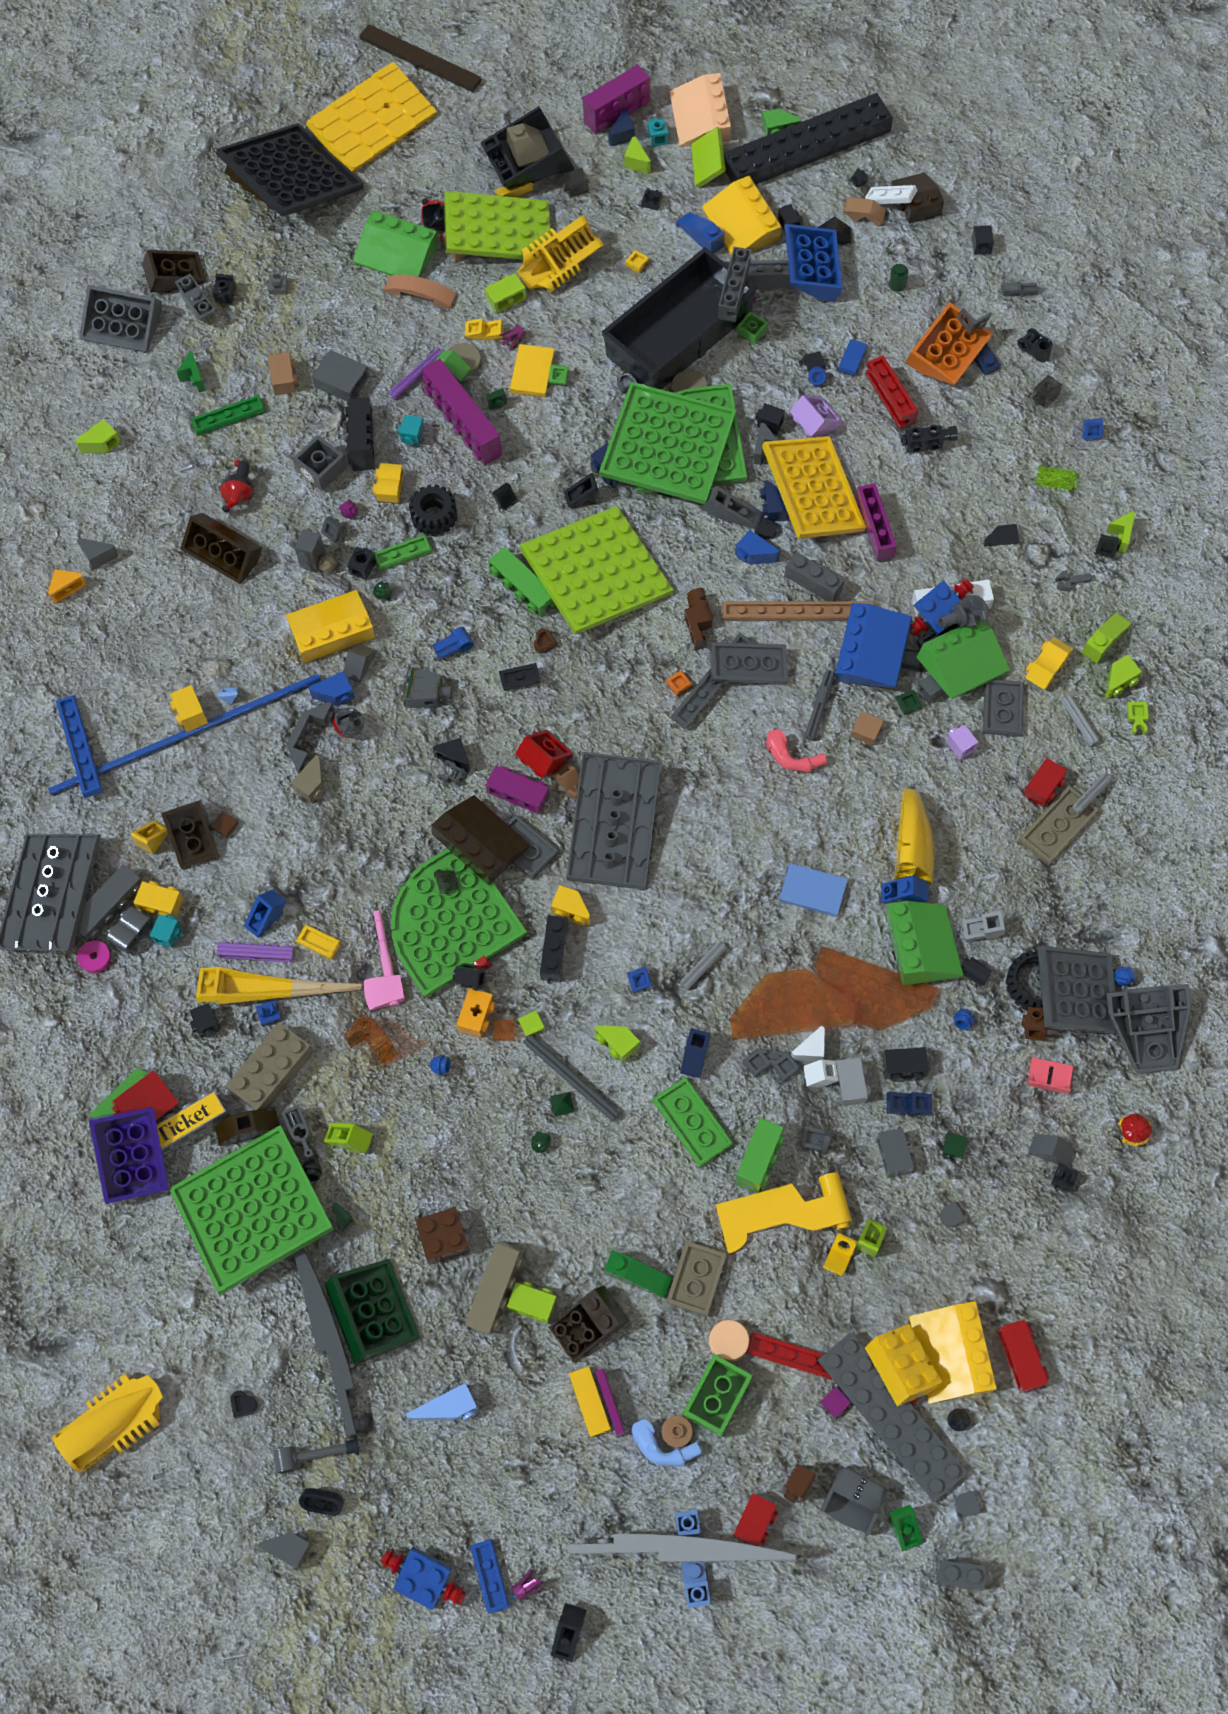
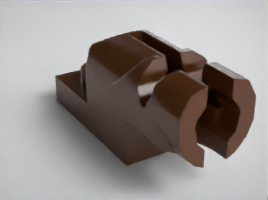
M696 588L687 593L689 608H686L684 612V618L695 650L703 648V641H705L703 631L710 629L713 623V614L709 602L706 600L703 588Z

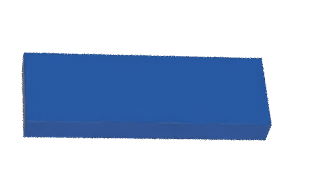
M492 1539L470 1545L487 1613L490 1614L510 1608Z

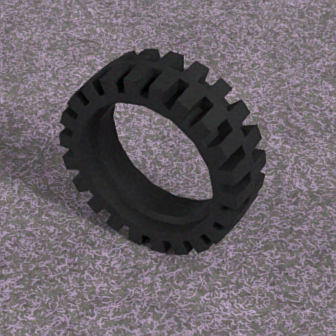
M1030 950L1026 954H1020L1013 961L1007 973V992H1010L1009 996L1011 999H1015V1004L1022 1005L1024 1010L1028 1007L1043 1008L1042 999H1033L1025 995L1017 982L1018 973L1021 968L1027 964L1039 963L1038 950L1035 952Z

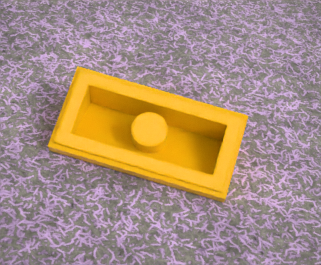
M531 181L506 188L503 186L494 190L497 196L517 198L532 191L533 184Z

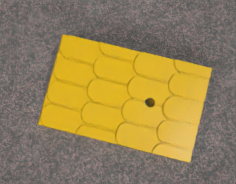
M393 61L374 73L370 78L355 86L353 90L330 103L328 107L313 115L306 125L327 150L354 173L434 117L437 111Z

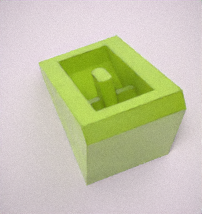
M634 136L624 155V168L647 174L651 173V161L636 136Z
M867 1219L855 1249L875 1258L888 1227Z

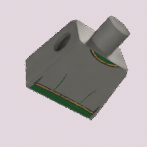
M417 667L411 668L405 698L407 708L438 707L440 697L451 698L452 686H443L440 674Z

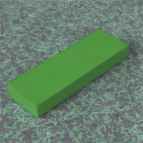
M426 534L374 552V556L379 570L382 571L432 553V548Z

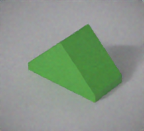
M454 350L442 351L436 359L443 361L459 383H462L471 371V367Z

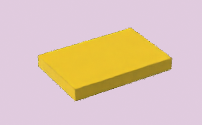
M519 344L510 393L546 397L550 366L553 363L555 349Z

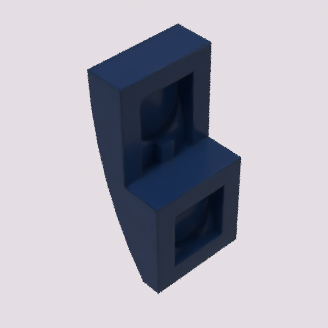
M889 1091L886 1093V1114L931 1115L932 1094L919 1092L907 1094Z

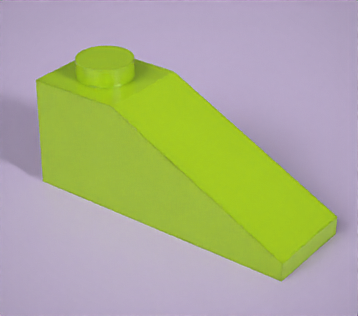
M1115 613L1090 637L1084 646L1082 654L1098 664L1130 627L1131 622Z

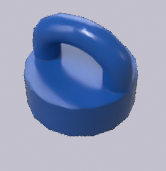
M819 366L813 367L808 374L810 383L815 386L822 385L826 380V371Z

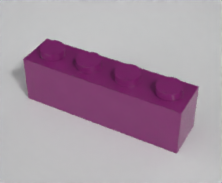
M876 483L857 487L856 502L867 527L866 532L876 562L894 558L897 545Z

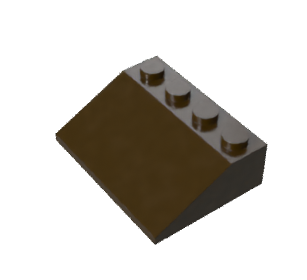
M475 795L449 809L431 824L432 835L487 885H490L530 847L526 840Z

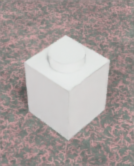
M821 1059L804 1066L806 1084L809 1087L822 1088L839 1081L836 1061Z

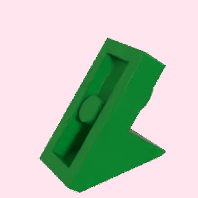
M189 352L177 370L179 381L191 380L192 386H197L198 392L205 391L193 352Z
M911 1504L890 1512L889 1522L902 1552L923 1544Z

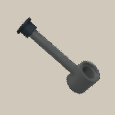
M354 1437L353 1440L345 1441L344 1444L296 1453L294 1446L273 1450L276 1474L296 1471L298 1470L297 1464L301 1461L346 1452L347 1454L356 1453L359 1455L357 1437Z

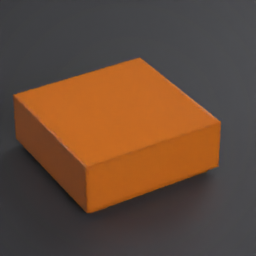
M682 670L666 679V684L676 697L692 688V683Z

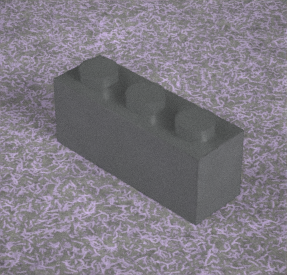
M798 552L793 555L786 565V578L826 601H835L843 590V578Z

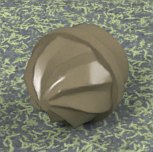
M325 553L324 556H320L319 568L323 572H330L336 568L335 565L338 561Z

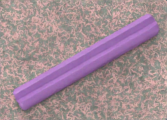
M436 348L389 391L390 396L393 399L401 396L423 376L422 368L433 363L443 350Z

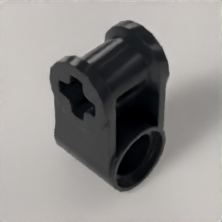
M1028 329L1027 334L1017 340L1018 347L1037 361L1046 362L1049 360L1053 343L1036 329Z

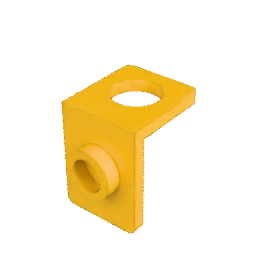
M838 1233L823 1268L843 1276L857 1241ZM839 1242H847L850 1245V1248L841 1247L839 1245Z

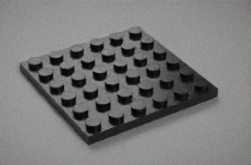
M299 123L216 150V155L281 217L359 191L364 186V183Z

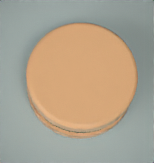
M724 1320L712 1328L709 1336V1348L712 1354L730 1363L740 1360L746 1354L749 1347V1335L741 1323L734 1320Z

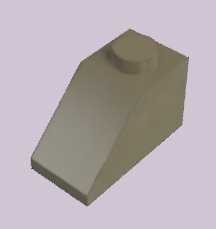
M315 755L291 782L293 790L311 804L322 796L324 790L322 763L318 755Z

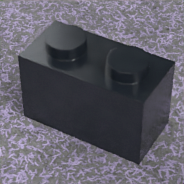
M926 1047L884 1050L885 1079L898 1082L902 1081L903 1078L922 1080L924 1077H927L929 1068Z

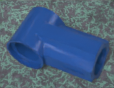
M459 627L453 630L449 637L433 644V648L438 658L442 660L458 651H468L473 647L474 642L466 629Z

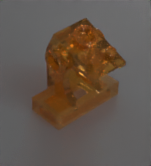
M362 1014L353 1023L350 1032L347 1031L345 1033V1039L350 1048L363 1040L371 1041L368 1043V1046L381 1067L398 1056L388 1035L383 1032L374 1019Z

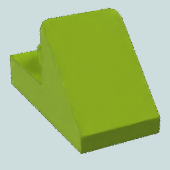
M1132 511L1112 521L1106 531L1109 534L1118 535V552L1126 553L1130 542L1135 512Z

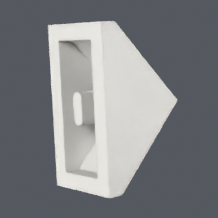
M820 1026L792 1051L791 1057L795 1061L816 1062L823 1059L825 1028Z

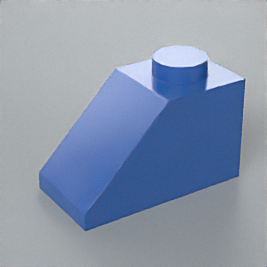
M749 530L736 544L735 555L739 560L745 561L749 565L774 563L779 559V550Z
M343 671L308 687L312 699L326 703L330 702L336 706L347 704L355 698L353 689Z
M273 889L258 895L244 927L256 937H261L280 917L287 901Z

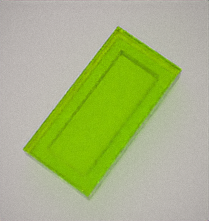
M1039 466L1036 485L1073 490L1076 471Z

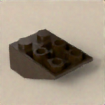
M604 1285L594 1288L551 1324L549 1329L574 1363L616 1333L630 1320Z

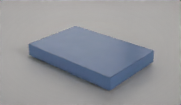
M790 863L779 902L837 917L848 879Z

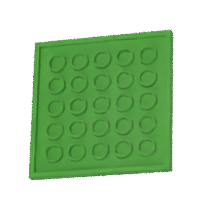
M631 382L599 470V476L705 504L726 446L736 410Z
M281 1125L169 1188L219 1295L224 1294L335 1230Z

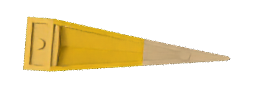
M224 967L200 968L196 1000L197 1003L218 1001V1004L362 990L363 985L294 980L253 974Z

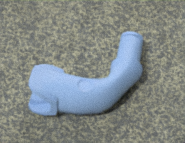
M643 1419L632 1426V1436L635 1443H637L644 1456L656 1465L681 1467L685 1465V1462L702 1454L697 1442L680 1450L675 1449L664 1453L657 1445L653 1435L655 1430L649 1421Z

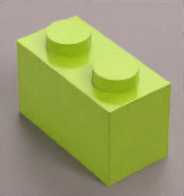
M516 273L505 276L503 279L491 283L484 288L485 299L495 314L527 299L526 288Z
M522 1281L521 1284L515 1282L507 1305L508 1311L549 1324L557 1302V1297L553 1295L554 1292L542 1288L541 1291L534 1289L533 1284Z

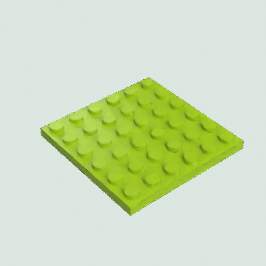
M618 506L520 544L519 549L575 635L673 594V588Z

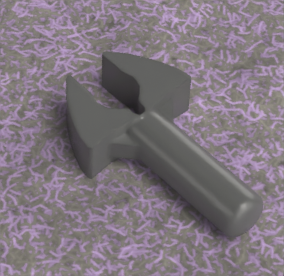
M1065 570L1056 577L1055 582L1065 581L1066 583L1058 584L1057 589L1071 592L1072 584L1091 581L1092 576L1090 573L1070 576L1067 570Z

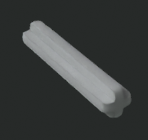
M1071 695L1063 697V705L1090 746L1097 744L1099 741L1098 736Z
M1107 772L1103 773L1074 803L1072 809L1078 814L1081 813L1111 782L1112 776Z
M718 941L680 981L681 986L689 990L726 951V946Z

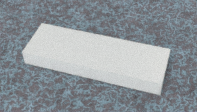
M916 185L871 187L865 199L874 200L878 204L911 203L918 189Z

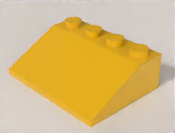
M750 176L734 181L702 206V210L709 221H712L724 232V245L730 255H732L734 246L751 249L753 252L780 241L781 225Z
M357 590L286 614L304 663L376 638L373 626Z
M976 1301L909 1316L911 1328L930 1359L928 1365L934 1366L942 1381L937 1388L926 1395L928 1404L992 1393L996 1390Z

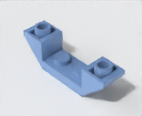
M697 1510L675 1513L678 1536L701 1538ZM681 1563L688 1608L711 1605L704 1563Z

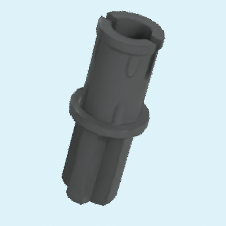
M1020 281L1017 283H1002L1001 295L1017 294L1020 296L1021 293L1037 292L1038 285L1036 282L1021 283Z

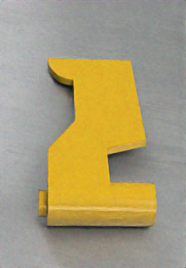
M828 1173L818 1178L823 1197L804 1202L793 1184H788L716 1204L728 1254L740 1250L747 1242L749 1233L782 1224H790L811 1231L831 1226L832 1228H837V1231L850 1228L849 1224L853 1221L839 1173Z

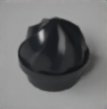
M857 168L850 180L853 182V185L860 187L867 183L868 175L864 169L860 170Z
M313 1160L305 1162L303 1169L310 1182L319 1180L322 1174L320 1164Z
M953 1409L948 1414L947 1422L954 1431H963L968 1427L970 1419L967 1412L963 1409Z

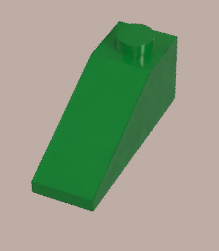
M612 1250L604 1269L605 1275L661 1298H665L672 1280L671 1277L614 1250Z

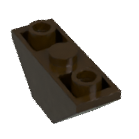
M251 1110L231 1115L215 1125L218 1144L223 1146L259 1137L280 1126L276 1110Z

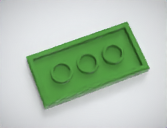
M684 1077L652 1099L656 1108L699 1168L734 1145L687 1077Z

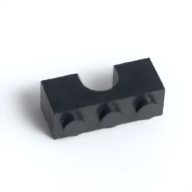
M551 915L547 917L540 967L541 980L561 982L564 947L567 942L569 928L568 917Z

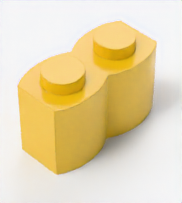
M380 463L379 469H376L375 473L377 484L373 485V495H376L377 501L399 503L404 476L402 464Z

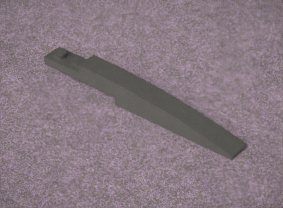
M303 1247L294 1253L317 1352L321 1356L328 1355L347 1436L349 1438L359 1436L357 1430L361 1429L358 1416L354 1417L352 1408H355L353 1395L348 1394L349 1392L356 1391L351 1367L329 1302Z

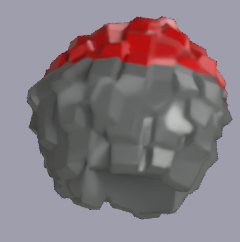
M355 708L340 709L333 721L334 731L342 737H356L364 727V718L361 716V712L355 710Z

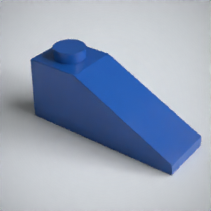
M691 212L676 221V224L702 248L706 247L713 254L724 247V232L712 221Z

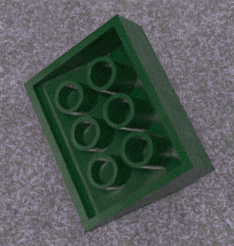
M390 1259L332 1275L324 1284L354 1364L376 1358L420 1339Z

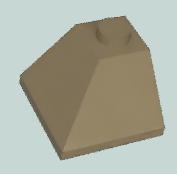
M524 123L507 128V143L518 168L529 166L549 154L539 129Z

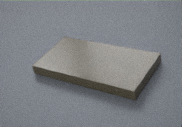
M1069 785L1022 834L1018 842L1049 866L1099 813L1100 809L1090 803L1081 813H1076L1072 806L1082 795Z

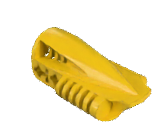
M584 215L577 218L558 233L553 228L549 229V233L545 232L543 234L544 237L542 235L538 237L539 241L537 239L533 241L534 245L532 243L528 244L529 249L527 247L521 249L523 265L517 273L522 283L529 290L545 287L549 293L555 291L554 286L559 288L560 283L562 285L566 283L565 279L567 281L571 279L570 275L572 277L576 276L575 271L577 273L581 272L579 263L604 246L601 239L597 238L588 225L589 222Z
M124 1373L119 1377L123 1383L122 1385L118 1380L113 1382L115 1390L111 1385H108L106 1389L109 1394L104 1390L100 1391L102 1400L98 1395L93 1397L96 1404L88 1400L86 1404L89 1409L52 1436L58 1451L73 1470L78 1473L86 1471L115 1448L119 1453H123L125 1450L121 1445L122 1443L128 1449L131 1447L129 1438L133 1443L138 1441L135 1433L142 1438L145 1436L141 1430L142 1428L146 1433L151 1431L148 1423L153 1428L161 1424L159 1402L162 1400L163 1395L158 1384L149 1375L134 1379L130 1378L127 1373Z

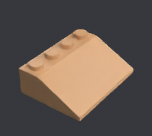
M720 73L702 75L669 91L679 147L691 146L693 142L716 127L721 129L722 142L730 141L731 125Z

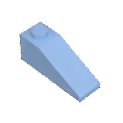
M466 1383L412 1410L406 1416L410 1421L460 1420L462 1418L465 1421L475 1416V1411L478 1408Z

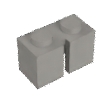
M861 1057L837 1060L836 1066L839 1078L837 1084H840L838 1090L841 1106L866 1103L868 1096H870V1086L865 1084L864 1076H867L866 1065L861 1062Z

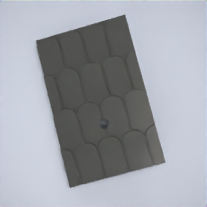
M582 752L566 880L646 889L661 761Z
M26 834L0 928V950L72 951L78 924L81 922L86 892L90 885L101 835Z

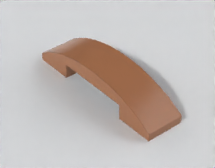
M391 275L384 288V292L399 296L403 292L433 300L434 305L451 309L456 298V293L451 289L434 281L411 275Z

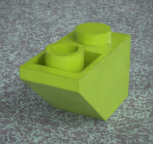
M102 419L87 432L81 434L75 440V443L81 453H108L120 444L121 440L118 433Z
M1129 655L1112 664L1106 685L1105 697L1107 699L1112 696L1117 697L1126 687L1129 686L1131 688L1140 681L1139 677L1142 671Z
M597 1025L594 1028V1038L601 1046L605 1044L609 1049L608 1053L614 1060L619 1059L623 1063L640 1048L639 1039L627 1027Z

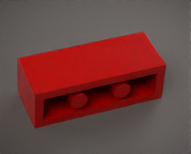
M1025 1319L999 1327L997 1332L1019 1393L1021 1394L1047 1385L1049 1374L1046 1367L1041 1365L1039 1359L1041 1358V1352L1037 1345L1034 1346L1032 1340L1034 1335L1030 1324H1026Z

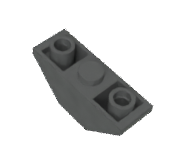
M191 274L175 281L181 296L195 319L202 321L217 313Z

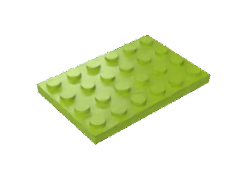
M445 191L446 253L523 260L521 249L524 247L529 249L528 244L532 243L534 245L533 241L535 239L539 241V236L542 235L544 237L543 234L545 232L549 233L550 216L548 200Z

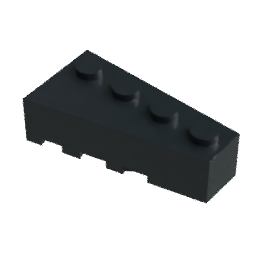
M370 397L348 399V406L345 407L346 418H348V422H346V431L348 433L346 440L349 452L347 453L348 464H352L353 471L375 470L373 417Z

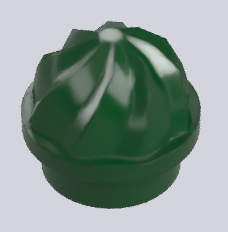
M381 581L373 588V594L378 599L386 600V598L391 597L389 582L383 583Z
M537 1131L535 1136L531 1137V1147L536 1153L545 1152L550 1148L552 1138L545 1133Z

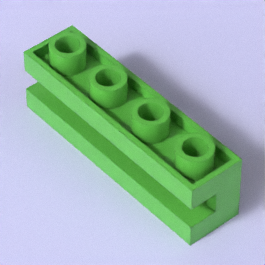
M506 547L502 548L488 560L490 574L495 578L498 577L506 589L512 590L514 596L520 602L523 601L531 613H536L541 617L545 614L547 606L552 608L555 605L539 578Z

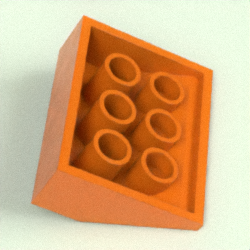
M949 302L911 351L905 363L921 374L955 385L993 333L985 327L968 333L957 319L961 310ZM963 315L964 321L968 324L967 318Z

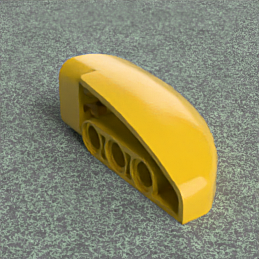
M903 788L894 880L914 875L929 882L930 886L933 883L934 841L931 824L918 791Z

